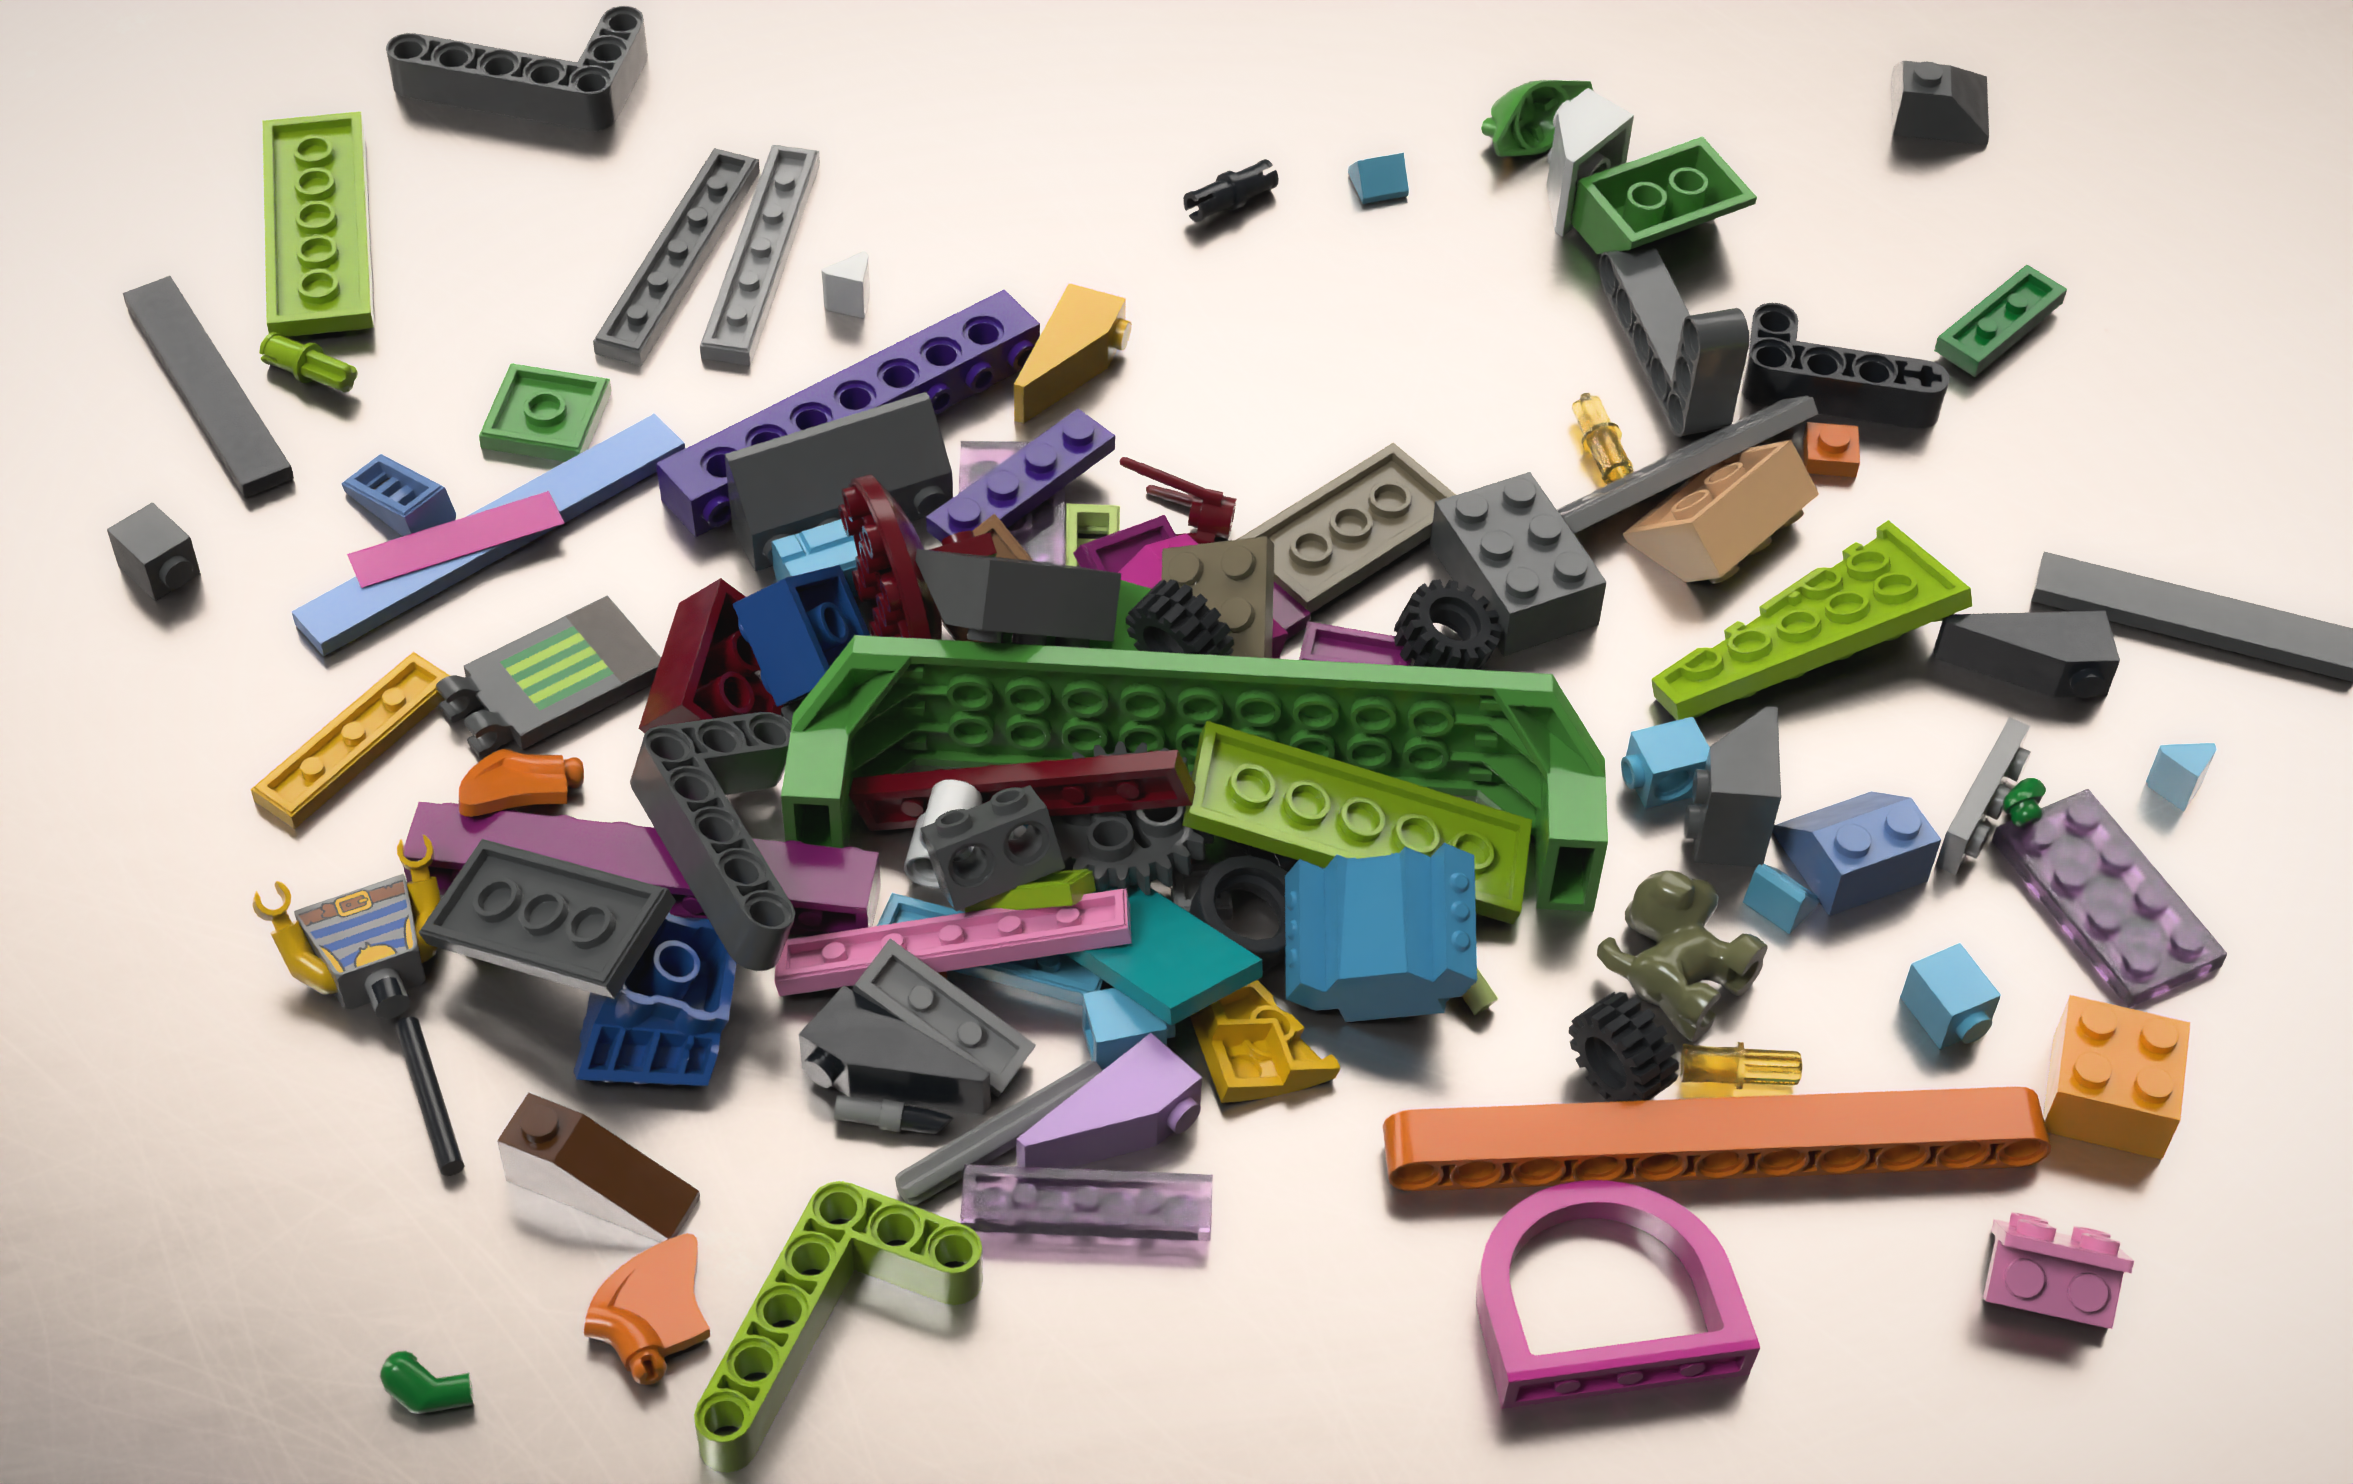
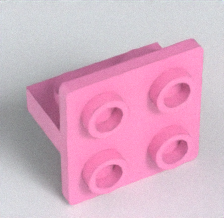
M2011 1212L2009 1222L1993 1219L1991 1232L1996 1238L1983 1295L1985 1301L2104 1328H2113L2124 1272L2132 1273L2134 1260L2120 1249L2121 1242L2111 1239V1234L2081 1226H2073L2072 1236L2057 1233V1228L2048 1225V1220L2017 1212Z

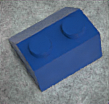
M840 565L784 578L733 603L739 618V630L753 650L761 669L762 683L765 689L772 695L777 707L807 697L855 635L871 636Z

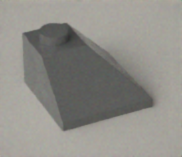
M1902 60L1893 67L1892 135L1988 145L1990 137L1987 76L1952 65L1936 64L1930 61Z

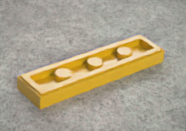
M412 652L252 787L251 793L254 802L296 829L434 710L439 703L443 702L445 699L437 691L436 684L450 675L420 655Z

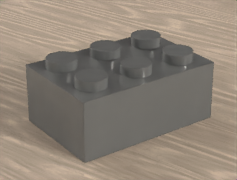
M1530 471L1435 501L1430 546L1452 580L1458 582V589L1463 592L1467 585L1475 589L1472 595L1474 599L1478 600L1484 596L1490 602L1486 611L1496 610L1499 618L1495 624H1500L1502 630L1498 637L1500 641L1497 648L1503 657L1599 625L1607 581Z

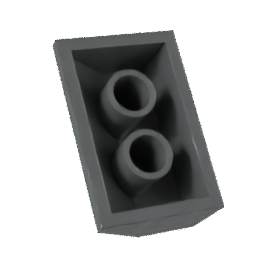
M917 549L915 561L944 623L968 628L967 639L1002 643L1003 632L1012 633V643L1046 646L1047 636H1055V646L1089 648L1090 640H1114L1122 573L1040 561Z

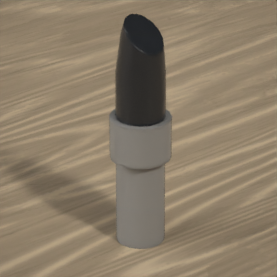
M840 1095L837 1096L834 1110V1119L875 1125L879 1126L881 1130L894 1132L908 1130L937 1134L954 1119L948 1114L930 1109L905 1106V1102L883 1099V1102Z

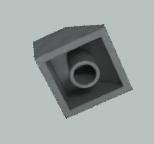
M1778 707L1763 708L1710 746L1705 770H1695L1692 800L1696 805H1687L1684 820L1685 839H1694V862L1757 867L1759 864H1764L1782 798Z

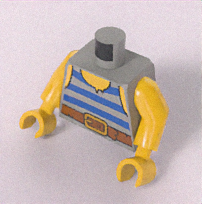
M423 835L427 852L425 857L419 861H410L405 857L402 839L397 845L399 860L406 869L410 870L412 881L406 882L404 874H400L294 910L296 921H291L287 913L292 896L289 888L284 883L275 881V889L283 902V905L275 910L266 908L262 904L258 892H255L252 903L253 910L259 918L272 922L275 930L271 932V936L293 978L323 995L334 994L343 1008L354 1009L371 1003L377 1017L382 1019L395 1018L408 1009L410 999L406 990L420 986L426 980L423 963L434 957L437 951V947L428 945L419 934V931L441 900L437 878L430 877L428 867L434 859V848L427 836Z

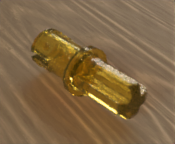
M1589 392L1580 394V398L1572 403L1571 410L1583 433L1581 441L1583 448L1589 454L1592 453L1601 472L1603 482L1609 484L1634 472V466L1620 441L1622 438L1619 425L1611 422L1600 397L1597 395L1591 396Z
M1736 1042L1735 1047H1710L1682 1044L1681 1082H1719L1734 1084L1735 1089H1742L1744 1083L1795 1086L1799 1084L1802 1078L1803 1061L1801 1053L1798 1051L1746 1049L1744 1042Z

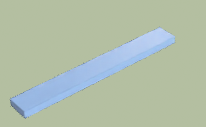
M654 413L467 516L549 491L565 523L657 472L656 463L685 449V442ZM556 527L361 588L355 576L291 611L294 624L323 656H326Z

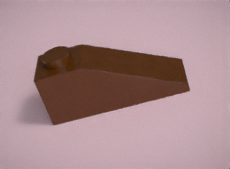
M529 1092L497 1140L506 1181L658 1242L671 1239L679 1234L700 1199L699 1190L586 1115Z

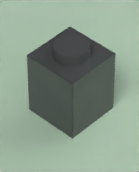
M154 502L149 503L106 529L117 565L154 601L201 574L191 537Z

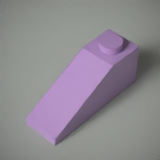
M1152 1033L1148 1034L1017 1138V1172L1024 1179H1029L1157 1146L1173 1132L1180 1134L1187 1130L1199 1116L1201 1111L1202 1077Z

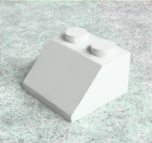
M1589 88L1573 100L1565 101L1558 108L1553 119L1555 132L1553 145L1547 159L1550 165L1546 186L1554 231L1562 237L1574 228L1571 220L1578 180L1627 162L1634 114Z

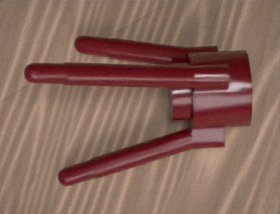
M1120 458L1119 463L1122 467L1179 490L1175 491L1152 484L1146 487V492L1149 495L1191 507L1188 526L1197 528V533L1187 534L1198 544L1214 543L1215 537L1229 540L1237 498L1224 496L1222 491L1204 488L1131 458Z

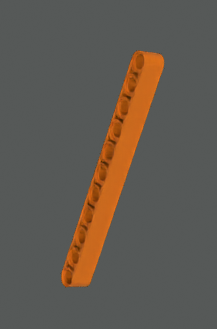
M2018 1086L1411 1109L1390 1115L1382 1125L1389 1182L1394 1188L1403 1191L1556 1186L1586 1180L1640 1183L2018 1168L2039 1163L2051 1152V1144L2038 1095L2030 1088Z

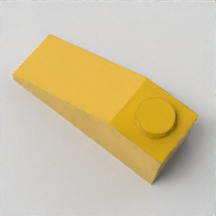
M1068 283L1014 383V421L1026 423L1108 369L1117 350L1124 351L1130 339L1132 322L1126 320V298Z

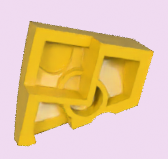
M1258 980L1190 1016L1221 1103L1263 1099L1303 1090L1335 1079L1341 1069L1338 1060L1332 1054L1321 1059L1300 1038L1305 1027L1292 1014L1280 1009L1274 1002L1273 995Z

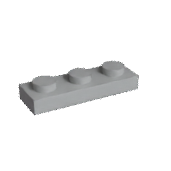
M2011 717L2008 718L1946 831L1935 864L1936 867L1957 875L1967 855L1975 859L1979 856L1990 832V827L1984 825L1987 817L1998 820L2004 809L2003 800L2011 791L2010 788L2005 787L2007 780L2011 779L2018 782L2031 756L2032 751L2023 748L2030 728L2029 725Z
M891 938L853 987L854 992L990 1073V1092L998 1098L1036 1047V1044Z

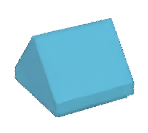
M1404 152L1358 160L1348 166V174L1362 204L1409 196Z
M2215 743L2160 745L2146 779L2148 787L2184 812L2204 782L2217 751Z
M1759 864L1753 873L1743 903L1790 934L1817 907L1820 900L1818 899L1819 896L1778 868L1767 864Z

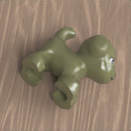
M1663 870L1650 874L1638 885L1633 899L1625 909V921L1629 927L1639 934L1656 941L1657 945L1637 956L1622 952L1616 943V939L1608 937L1598 945L1596 955L1609 971L1628 979L1639 997L1646 1002L1660 1007L1674 1027L1691 1042H1695L1713 1024L1716 1014L1710 1008L1721 998L1719 991L1700 981H1713L1738 997L1743 995L1759 976L1763 968V959L1768 946L1752 934L1742 933L1731 942L1719 940L1704 928L1705 924L1714 914L1718 904L1719 896L1714 886L1705 880L1691 879L1680 872Z

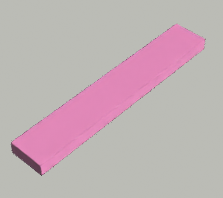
M1127 889L1084 894L1082 900L1073 906L1023 910L992 908L788 939L780 960L775 965L774 982L779 996L839 988L843 985H855L890 938L937 973L1131 944L1130 902Z

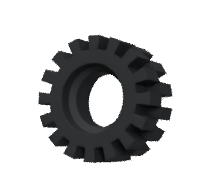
M1176 580L1160 581L1128 612L1129 615L1126 617V624L1130 626L1127 632L1129 637L1138 640L1134 644L1138 651L1231 656L1234 651L1231 648L1234 645V638L1227 635L1231 631L1228 624L1218 621V618L1221 616L1220 612L1216 608L1210 610L1205 605L1208 600L1202 594L1195 597L1190 586L1184 584L1180 588Z
M1440 579L1432 580L1429 587L1424 583L1417 588L1416 592H1413L1394 627V632H1397L1394 638L1395 646H1404L1400 656L1404 661L1413 658L1415 660L1413 666L1482 670L1500 641L1498 637L1502 632L1501 625L1495 624L1499 616L1496 610L1486 611L1490 602L1484 596L1478 600L1472 597L1475 589L1467 585L1462 592L1458 590L1457 581L1449 580L1444 588ZM1433 623L1449 627L1459 635L1462 641L1443 635L1436 629Z
M1613 992L1573 1018L1571 1021L1572 1025L1569 1026L1568 1034L1573 1039L1569 1043L1571 1050L1580 1054V1056L1575 1058L1579 1068L1586 1067L1589 1072L1586 1079L1591 1085L1597 1083L1600 1086L1599 1094L1604 1099L1612 1096L1613 1102L1650 1100L1677 1080L1678 1075L1675 1071L1679 1069V1061L1671 1057L1676 1053L1673 1043L1665 1042L1663 1037L1668 1033L1664 1026L1661 1025L1657 1028L1654 1024L1653 1019L1656 1015L1649 1008L1642 1011L1641 1001L1635 997L1628 999L1627 993L1624 992L1617 994Z

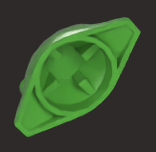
M1544 79L1525 82L1510 89L1493 103L1490 109L1491 117L1483 121L1481 132L1483 135L1493 138L1495 152L1499 156L1533 155L1546 152L1553 145L1555 132L1553 119L1558 108L1565 101L1573 100L1587 88L1593 90L1591 81Z

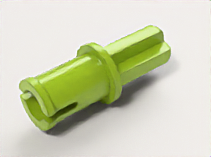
M271 332L264 337L259 348V354L263 355L260 357V360L263 363L293 373L295 379L301 383H310L315 380L345 393L353 389L354 381L358 377V371L355 366L325 355L322 347L315 343L304 345L286 338L280 333Z

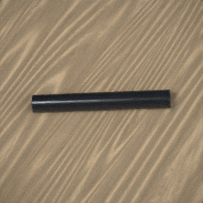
M405 1017L396 1023L395 1029L440 1173L444 1176H452L461 1172L465 1164L419 1020L416 1017Z

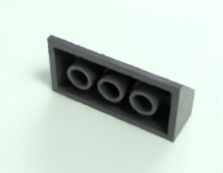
M927 392L725 454L732 529L755 572L773 566L772 541L840 520L839 505L844 504L842 489L848 488L851 480L869 474L874 476L897 501L910 521L927 517L953 498V471L932 402Z

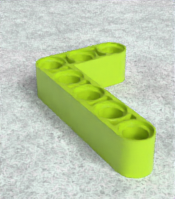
M834 1181L819 1187L808 1202L696 1406L694 1421L700 1457L704 1463L714 1471L729 1473L739 1471L752 1461L854 1270L943 1304H965L977 1296L983 1284V1251L981 1239L977 1233L966 1225L850 1182ZM841 1218L850 1220L845 1224L839 1225L829 1223ZM893 1240L907 1241V1243L900 1246L886 1244ZM951 1261L965 1263V1265L957 1268L944 1266V1264ZM808 1269L823 1270V1272L812 1276L801 1274ZM782 1320H791L796 1322L790 1327L778 1328L772 1326L776 1322ZM761 1372L767 1374V1377L759 1381L752 1382L743 1379L750 1373ZM724 1426L739 1428L738 1431L727 1436L713 1434L715 1430Z

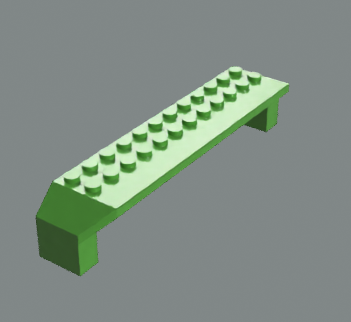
M855 635L793 713L781 791L785 841L794 840L809 845L844 848L849 845L853 808L855 806L849 797V792L855 777L901 774L915 765L971 768L988 765L1040 762L1043 760L1073 759L1072 753L1075 752L1087 758L1094 757V745L1099 744L1106 754L1114 753L1118 742L1124 743L1127 753H1134L1142 742L1147 744V752L1160 751L1163 748L1178 750L1182 758L1188 759V772H1191L1194 769L1200 733L1206 721H1210L1446 794L1475 796L1480 798L1489 807L1532 819L1530 841L1535 844L1536 909L1594 912L1608 846L1606 768L1604 756L1553 674Z

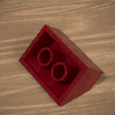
M722 578L678 603L638 728L643 733H646L650 728L662 725L758 712H771L781 716L783 705L777 707L772 695L765 689L761 680V669L753 650L739 630V618L733 603L746 596Z

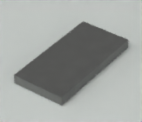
M481 839L419 931V934L428 945L614 999L676 900L669 889Z

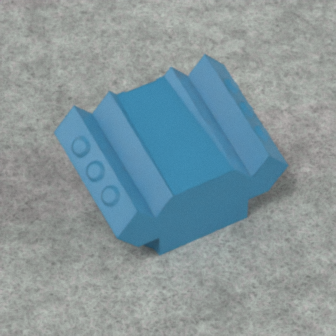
M1443 843L1431 857L1408 847H1404L1400 853L1356 859V857L1345 858L1337 854L1325 869L1299 859L1285 875L1286 1000L1315 1011L1339 1009L1345 1022L1445 1013L1446 1002L1450 998L1461 997L1477 982L1474 855Z

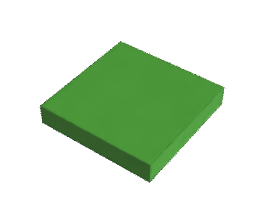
M510 363L479 433L481 449L563 462L570 460L589 449L612 393L610 378Z

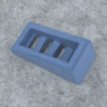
M379 454L341 483L345 493L402 537L454 521L457 517L444 486L383 454ZM389 478V480H387L385 483H383L381 486L374 490L376 486H378L384 480Z

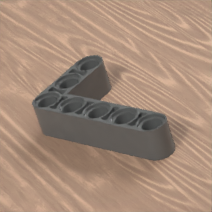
M625 5L612 7L605 11L578 62L419 33L398 34L387 42L385 48L394 91L400 96L588 131L604 130L616 122L648 59L644 16L639 9Z
M1644 245L1623 251L1603 252L1599 264L1602 286L1674 433L1681 437L1720 430L1731 425L1750 341L1748 323L1742 310L1736 307L1690 315L1654 245Z
M758 712L650 728L644 734L630 778L632 791L731 958L742 967L754 971H766L774 968L783 952L794 922L795 911L792 903L726 795L768 789L776 786L781 781L785 771L792 724L789 720L778 714Z

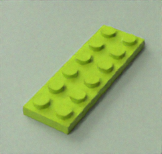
M361 111L262 120L266 324L268 332H277L284 337L374 328L365 133Z
M1206 721L1200 733L1192 780L1196 786L1193 804L1186 806L1183 826L1296 860L1301 859L1326 868L1337 854L1345 858L1356 857V859L1400 853L1404 847H1408L1431 857L1443 843H1446L1474 855L1476 914L1514 924L1521 914L1532 819Z

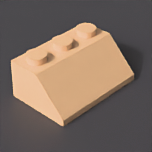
M1792 440L1751 447L1693 475L1626 530L1623 536L1628 544L1684 582L1709 579L1711 584H1715L1736 574L1739 570L1737 564L1746 556L1755 554L1769 546L1772 542L1770 536L1779 528L1789 526L1802 518L1804 515L1803 508L1815 499L1819 492Z

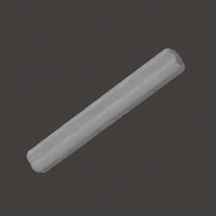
M1088 1061L900 1171L895 1176V1186L900 1196H902L907 1204L917 1205L1017 1146V1138L1103 1070L1095 1061Z

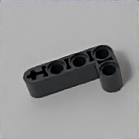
M1768 302L1761 304L1755 309L1749 330V349L1741 382L1742 393L1749 401L1762 406H1770L1783 399L1808 396L1813 397L1818 413L1821 415L1915 429L1932 427L1938 422L1950 381L1949 373L1940 364L1924 359L1797 341L1799 320L1798 315L1792 308L1778 302Z

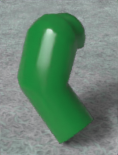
M2037 778L2023 779L2005 796L2003 800L2004 812L2011 815L2012 823L2016 827L2025 828V824L2031 821L2033 825L2041 820L2042 809L2039 804L2046 793V787L2041 780Z
M408 1351L392 1353L387 1357L380 1370V1379L385 1391L414 1414L474 1405L473 1387L469 1372L435 1378L417 1361V1357Z

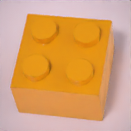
M2069 995L2053 1035L2043 1111L2047 1133L2162 1160L2181 1121L2191 1022Z

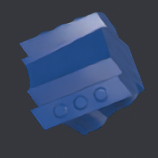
M669 912L616 997L613 999L590 992L587 1012L579 1036L582 1045L573 1071L577 1080H595L608 1083L633 1082L636 1084L659 1083L664 1085L708 1086L719 1052L721 1033L729 1021L737 965L727 952L709 919L677 917Z

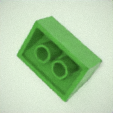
M1701 136L1579 179L1571 224L1596 254L1614 250H1630L1755 205L1757 196L1710 143Z

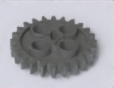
M1118 742L1114 753L1106 754L1099 744L1094 745V757L1099 755L1134 754L1127 753L1123 742ZM1142 742L1134 753L1147 752V744ZM1163 748L1160 751H1168L1169 749ZM1078 752L1072 753L1073 759L1085 758ZM1183 757L1182 759L1188 770V759ZM1186 806L1050 817L1065 864V868L1059 871L1078 869L1093 871L1096 893L1107 891L1109 886L1117 887V889H1127L1128 894L1130 886L1138 885L1145 895L1151 894V881L1156 879L1165 886L1171 887L1173 886L1172 871L1175 870L1189 876L1192 873L1191 859L1204 860L1206 858L1205 844L1213 843L1214 835L1183 826Z

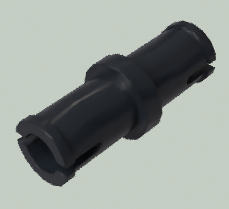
M1262 159L1256 164L1236 173L1228 170L1217 175L1215 182L1195 191L1185 193L1183 197L1184 209L1189 211L1198 206L1199 210L1189 215V218L1197 223L1226 208L1234 211L1245 206L1247 199L1276 188L1279 184L1278 172L1273 170L1270 173L1263 174V171L1273 166V163L1268 159Z

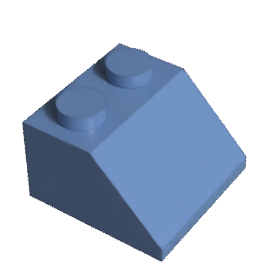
M1874 791L1774 825L1772 831L1812 892L1819 896L1820 904L1829 916L1927 882L1942 840L1912 797Z

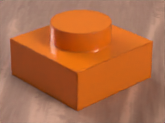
M1806 422L1803 434L1804 465L1808 473L1856 478L1860 466L1858 426Z

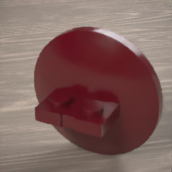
M869 474L852 479L848 488L842 489L844 504L839 505V514L847 537L853 536L855 542L857 570L852 571V577L857 595L861 603L870 601L874 621L869 622L871 636L942 640L940 612L915 561L917 549H924L915 528L897 501L874 476ZM971 530L952 534L941 541L942 546L929 549L992 557L997 555L990 532L974 536Z

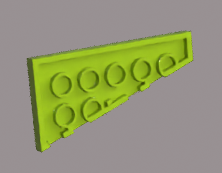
M1887 520L1876 528L1877 537L1864 546L1861 543L1854 542L1842 550L1843 560L1832 568L1817 567L1760 605V616L1747 625L1737 621L1724 630L1725 639L1713 648L1698 647L1651 678L1654 697L1676 720L1700 717L1711 709L1736 699L1748 698L1759 690L1785 680L1801 677L1807 671L1835 660L1847 659L1858 651L1883 641L1895 640L1906 632L1932 622L1942 621L1944 617L1973 606L1971 588L1890 520Z

